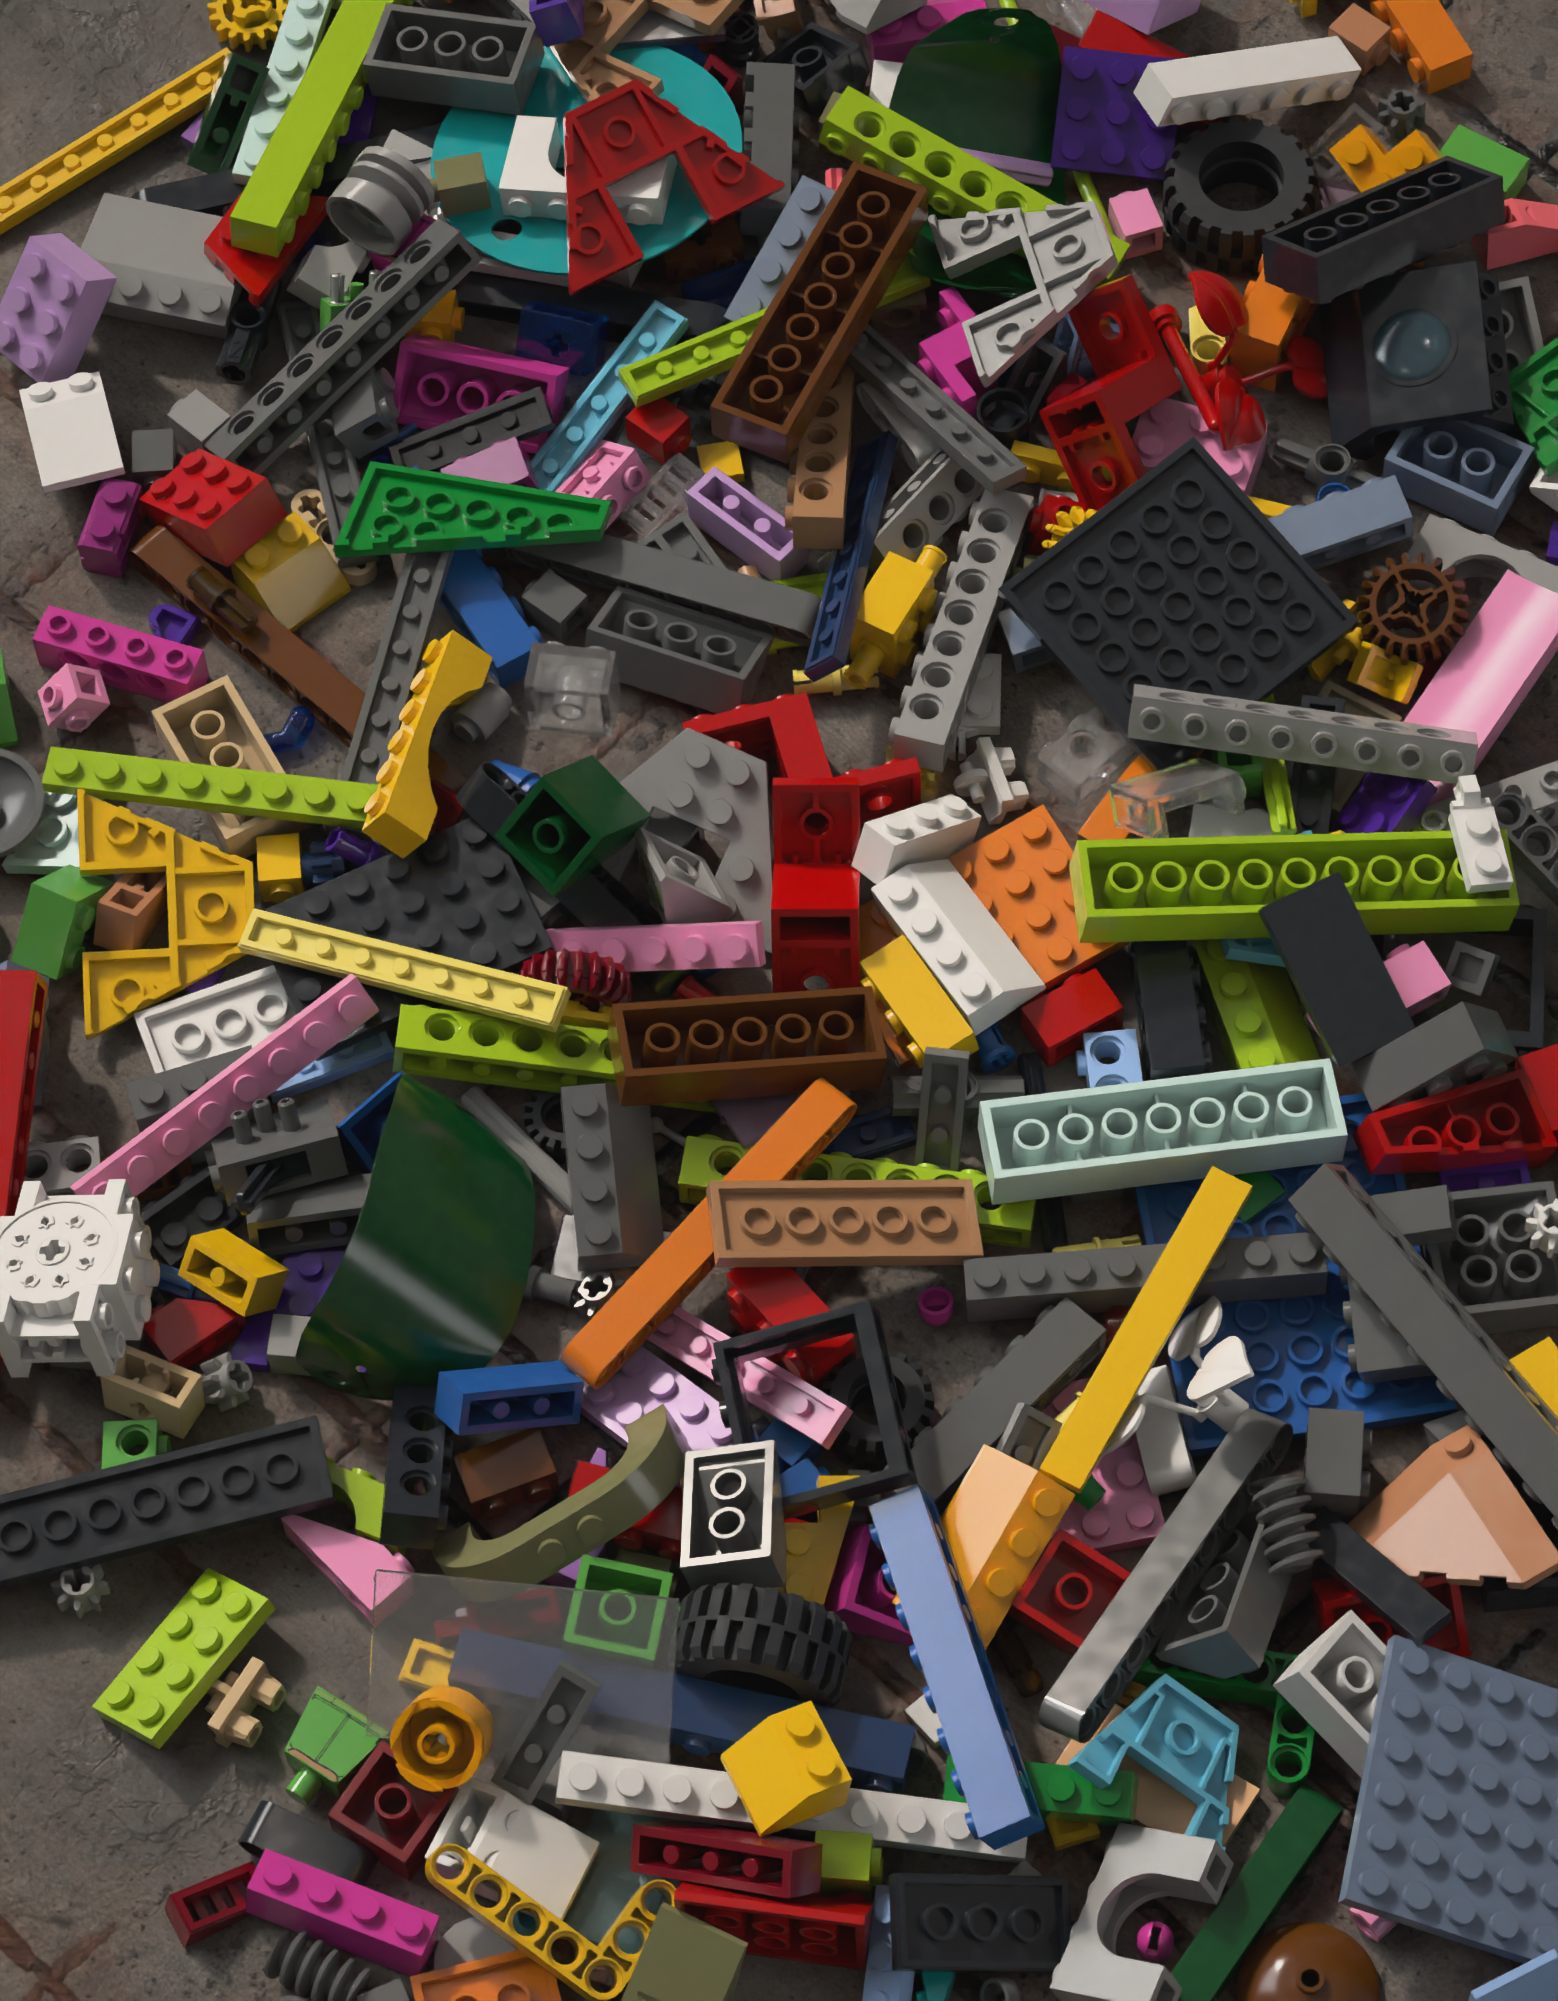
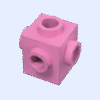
M66 663L37 691L47 725L72 732L81 733L110 705L100 670Z

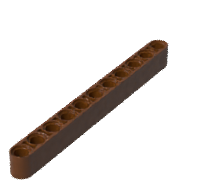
M157 525L127 551L130 562L138 572L183 610L200 617L202 625L350 748L365 693L164 526ZM204 566L222 584L231 586L236 590V597L258 616V623L250 633L237 631L220 614L213 615L208 609L209 605L186 587L188 584L186 580L193 570ZM429 747L428 770L430 781L436 779L454 791L459 792L467 783V778Z

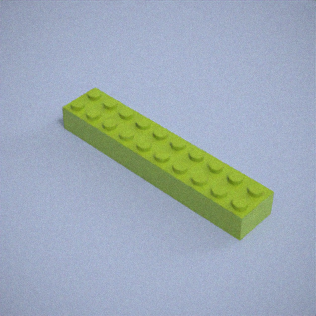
M1500 829L1512 874L1513 884L1507 890L1467 893L1451 831L1077 840L1069 865L1079 943L1271 938L1258 910L1339 872L1370 935L1508 931L1520 904L1506 829Z

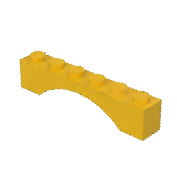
M454 630L450 631L440 641L437 639L432 640L425 648L421 656V660L424 661L423 668L415 676L410 686V690L413 691L411 700L407 702L399 715V720L402 721V724L387 747V750L391 752L389 759L384 763L376 776V781L379 782L377 791L370 797L364 808V812L368 815L362 832L402 859L427 840L438 810L431 789L428 770V750L433 728L443 711L460 706L482 688L493 659L492 656Z

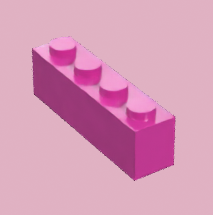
M266 1848L247 1886V1913L298 1933L306 1929L309 1931V1937L313 1939H322L326 1944L408 1976L423 1973L438 1941L439 1915Z

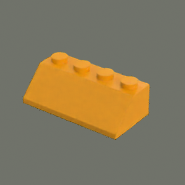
M984 1444L942 1515L941 1521L986 1650L1076 1494L1040 1471ZM896 1594L892 1601V1604L895 1606L900 1604L898 1594Z

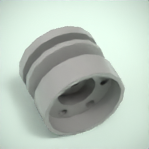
M370 146L363 151L358 161L349 170V178H345L326 202V212L338 230L354 244L381 256L393 255L412 231V224L417 223L421 219L424 211L434 201V189L425 174L406 157L388 148Z

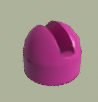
M930 1287L920 1293L918 1297V1313L923 1322L930 1326L938 1327L946 1324L951 1319L954 1303L953 1296L947 1289Z
M1152 1921L1140 1928L1136 1937V1948L1143 1959L1157 1963L1166 1960L1171 1955L1174 1947V1936L1167 1925ZM1152 1931L1161 1932L1157 1950L1148 1949Z

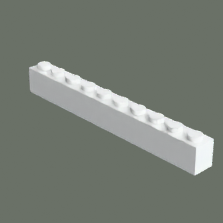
M562 1750L555 1804L756 1830L727 1772ZM854 1788L849 1789L845 1806L776 1832L815 1837L816 1829L873 1834L874 1845L1014 1864H1019L1025 1859L1027 1837L997 1850H993L981 1839L975 1840L965 1820V1813L970 1812L967 1803Z

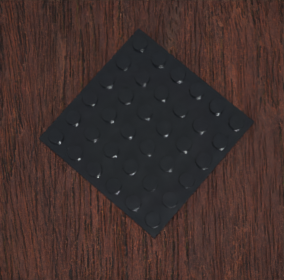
M1192 437L998 588V595L1161 780L1165 779L1203 748L1127 738L1134 684L1262 702L1358 627L1359 623L1356 616L1195 437Z

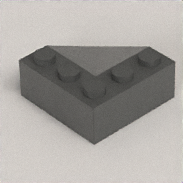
M1544 1181L1450 1192L1454 1202L1458 1240L1421 1245L1424 1261L1487 1334L1558 1326V1253H1553V1256L1548 1258L1546 1252L1538 1247L1531 1249L1529 1246L1534 1233L1524 1231L1526 1219L1535 1218L1533 1213L1536 1203L1544 1207L1548 1204H1553L1554 1200L1557 1199L1554 1182Z

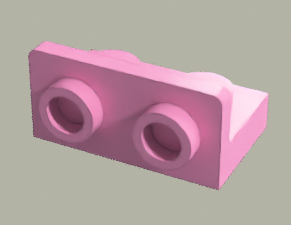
M601 439L555 492L611 501L612 514L607 524V529L649 482L651 476L636 449Z

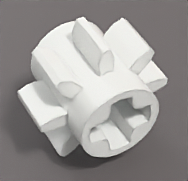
M1555 1199L1553 1204H1548L1544 1207L1536 1203L1533 1213L1535 1218H1527L1524 1231L1534 1233L1529 1247L1531 1249L1538 1247L1546 1252L1548 1258H1551L1553 1253H1558V1199Z

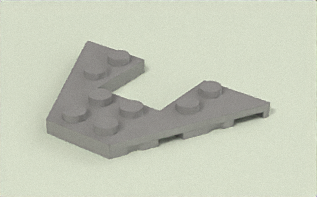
M1095 201L1077 202L1070 206L1062 204L1046 205V210L1039 212L1023 213L1021 207L995 209L985 214L972 211L967 212L966 218L938 220L935 215L928 216L944 270L950 280L1023 247L1037 287L1033 291L962 322L978 376L985 388L991 385L1119 266Z
M687 727L623 779L620 784L650 815L654 808H657L730 841L714 877L731 907L720 922L762 921L765 951L772 953L771 899L773 857L770 834L768 763ZM649 819L646 821V823H645L641 828H643V829L646 828ZM635 836L624 848L601 863L620 883L637 848Z

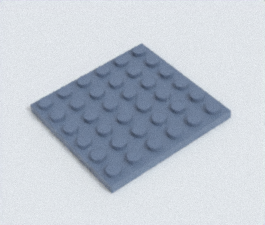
M1398 1635L1388 1639L1338 1903L1523 1964L1552 1949H1555L1558 1954V1689L1425 1644L1417 1647L1412 1640Z

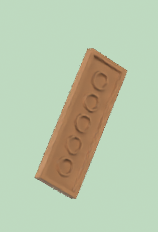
M972 1179L709 1181L706 1189L716 1267L964 1265L963 1259L983 1258L984 1256Z

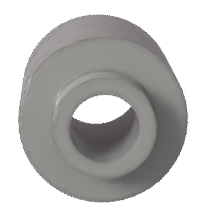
M489 682L482 686L481 689L463 702L452 714L451 719L455 734L468 744H483L509 716V709L512 707L511 697L502 687L495 683Z

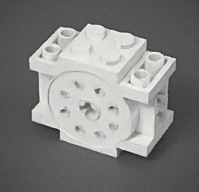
M109 1179L105 1195L47 1196L41 1181H24L15 1216H0V1354L11 1378L29 1377L32 1363L91 1362L96 1376H114L118 1358H122L125 1353V1340H140L144 1322H148L151 1317L150 1297L153 1287L159 1284L160 1267L158 1261L153 1260L149 1251L152 1242L150 1227L144 1225L140 1215L139 1201L137 1197L132 1196L126 1179Z

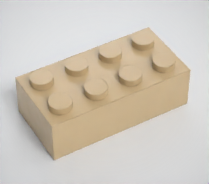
M228 675L151 711L157 736L172 761L286 774ZM201 810L224 852L229 855L235 854L244 859L257 853V836L298 833L308 828L306 822Z

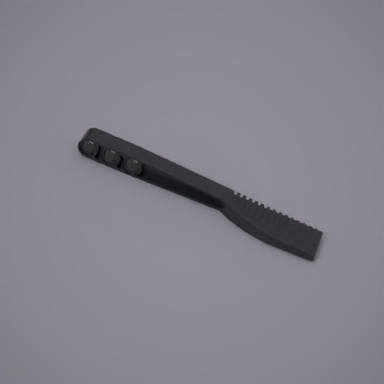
M326 215L312 234L306 254L315 245L334 247L347 243L349 239L338 230L330 217ZM371 260L363 273L360 275L356 272L351 281L363 283L364 289L369 285V271L374 270ZM470 271L452 289L456 290L458 307H464L465 315L616 343L624 341L654 300L659 301L689 321L690 326L675 345L729 324L723 317L727 309L717 304L592 285L570 296L569 287Z

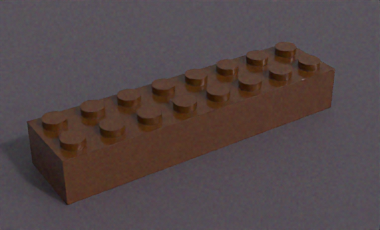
M853 161L710 405L712 435L786 464L788 463L928 219V188Z

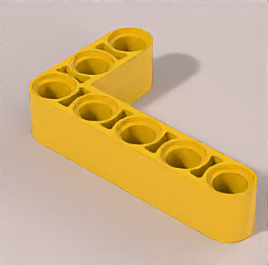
M447 1843L439 1846L428 1856L425 1863L426 1877L435 1888L589 2001H607L616 1997L630 1980L656 1918V1915L650 1913L646 1908L645 1896L649 1890L662 1892L667 1899V1904L675 1907V1886L666 1880L656 1879L650 1881L634 1893L600 1943L596 1946L476 1856L457 1844ZM450 1854L459 1861L460 1873L457 1878L445 1879L437 1872L436 1861L440 1855ZM487 1882L497 1889L498 1901L494 1907L485 1908L476 1901L474 1892L479 1883ZM527 1911L535 1917L536 1930L531 1936H522L515 1931L513 1917L516 1912ZM623 1928L632 1929L639 1936L640 1946L635 1954H627L618 1946L617 1936ZM556 1939H565L573 1945L574 1958L570 1964L562 1965L553 1959L551 1947ZM595 1967L607 1969L612 1976V1986L607 1993H599L591 1987L589 1978L591 1971Z

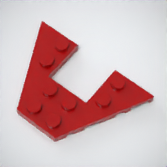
M637 79L565 113L563 117L570 296L642 261L644 257L606 187L673 154L711 224L714 225L783 190L784 182L780 179L778 181L749 162V157L732 150L727 146L726 141L703 125L698 126L678 112L679 108L666 99L658 98L653 94L652 89Z

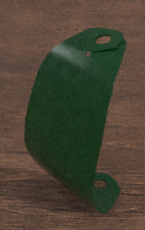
M981 8L961 14L920 40L908 52L897 76L889 109L959 148L1051 164L1062 69L1059 46L1051 25L1045 19L1036 16L1032 11L1018 8ZM1004 17L1018 20L1016 24L1011 26L994 24L996 19ZM992 36H999L1000 40L991 42L990 38ZM1053 169V178L1047 187L1022 183L1052 201L1066 206L1063 170ZM928 204V216L935 215L938 220L954 219L949 215L939 213ZM928 219L911 247L914 255L909 252L907 254L912 267L919 274L941 283L1005 297H1019L1037 289L1028 260L1012 253L950 280L944 270Z
M402 1074L396 1087L393 1103L377 1149L368 1190L357 1226L328 1288L301 1334L295 1355L297 1363L325 1386L370 1400L392 1401L395 1383L437 1388L439 1372L485 1368L497 1354L514 1326L527 1284L533 1248L535 1192L531 1171L526 1161L500 1137L471 1116H475L456 1101L407 1074ZM363 1366L366 1368V1371H358L355 1367ZM325 1371L338 1372L346 1376L350 1382L335 1380L328 1376Z

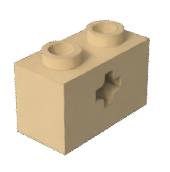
M128 1345L125 1346L124 1356L118 1358L114 1376H100L105 1408L134 1420L157 1419L162 1431L181 1439L185 1438L205 1407L201 1374Z

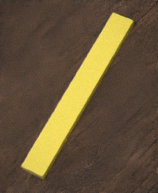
M253 908L237 946L245 954L343 979L353 974L363 984L555 1033L571 995L568 987L255 908Z

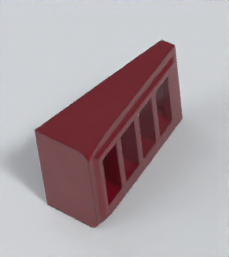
M253 1861L169 1895L165 1905V1912L183 1947L204 1940L252 1915L246 1912V1901L236 1883L242 1880L247 1888L256 1869ZM223 1889L226 1890L233 1904L231 1908L227 1907L220 1894V1891ZM208 1898L215 1912L214 1915H209L202 1900ZM187 1908H191L197 1922H194Z

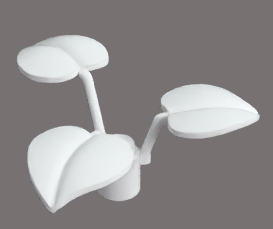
M1212 1296L1204 1304L1190 1312L1176 1327L1168 1344V1355L1173 1360L1181 1361L1190 1354L1191 1359L1199 1368L1187 1389L1188 1398L1198 1404L1197 1408L1144 1393L1139 1396V1393H1137L1101 1458L1118 1448L1134 1434L1144 1417L1145 1405L1154 1404L1192 1416L1200 1423L1209 1418L1225 1432H1229L1243 1411L1249 1408V1404L1229 1389L1254 1376L1247 1359L1243 1341L1236 1336H1230L1214 1346L1207 1353L1204 1360L1200 1356V1347L1208 1344L1215 1337L1220 1327L1222 1306L1218 1298Z

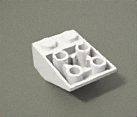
M471 1777L466 1783L461 1785L424 1858L427 1861L428 1856L439 1846L447 1843L457 1844L563 1921L601 1844L537 1807L525 1803L508 1791ZM443 1854L436 1861V1869L441 1877L455 1879L460 1873V1864L454 1856ZM482 1882L476 1886L475 1894L495 1902L498 1901L497 1889L492 1884ZM520 1911L530 1916H533L531 1913L527 1911Z

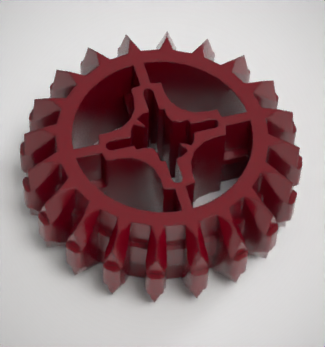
M563 948L560 952L546 950L545 955L534 954L532 959L523 961V966L519 969V975L568 987L571 992L569 1000L580 1002L581 1005L587 1007L591 1012L598 1013V1009L602 1006L612 1007V1004L632 1003L631 974L625 971L624 965L614 963L613 958L609 956L600 957L596 951L586 953L582 952L581 948L578 951H569L566 948Z

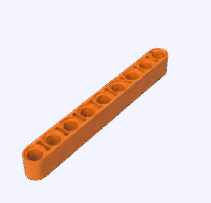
M823 1077L817 1079L721 1181L796 1180L847 1126L857 1110V1104ZM707 1196L564 1349L560 1361L595 1390L604 1386L715 1267Z

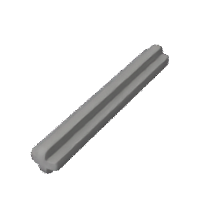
M473 1086L461 1097L462 1107L475 1116L473 1118L500 1137L526 1161L531 1175L572 1214L568 1174L542 1148L536 1145L479 1087Z

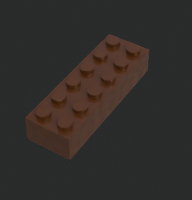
M872 986L612 1004L607 1032L620 1107L803 1094L812 1083L822 1077L840 1091L877 1089L881 1087L887 1062V1054Z

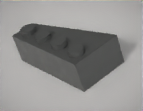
M747 62L742 114V153L750 158L749 162L778 181L780 179L784 182L785 186L783 190L740 211L739 230L741 235L769 236L790 199L791 192L795 190L798 184L799 168L792 167V163H798L799 139H793V134H798L800 116V110H794L795 64Z

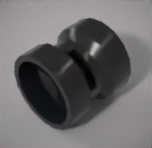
M734 12L724 23V34H720L721 54L727 64L742 68L746 67L747 62H756L759 58V25L755 17L749 13Z

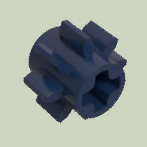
M326 840L311 841L310 852L300 853L304 885L314 884L316 887L347 873L346 860L332 852H328L325 849Z

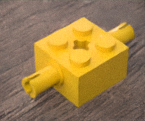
M933 545L924 546L916 562L889 551L863 591L850 643V659L853 661L844 672V679L853 687L866 689L877 669L879 672L895 679L903 666L908 667L912 663L917 653V643L921 636L925 634L928 623L935 624L937 619L934 616L938 591L934 589V579L947 562V555L940 548Z

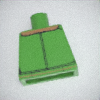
M318 1686L285 1748L288 1765L298 1772L286 1787V1793L303 1806L309 1805L320 1788L340 1798L379 1742L382 1740L390 1745V1731Z

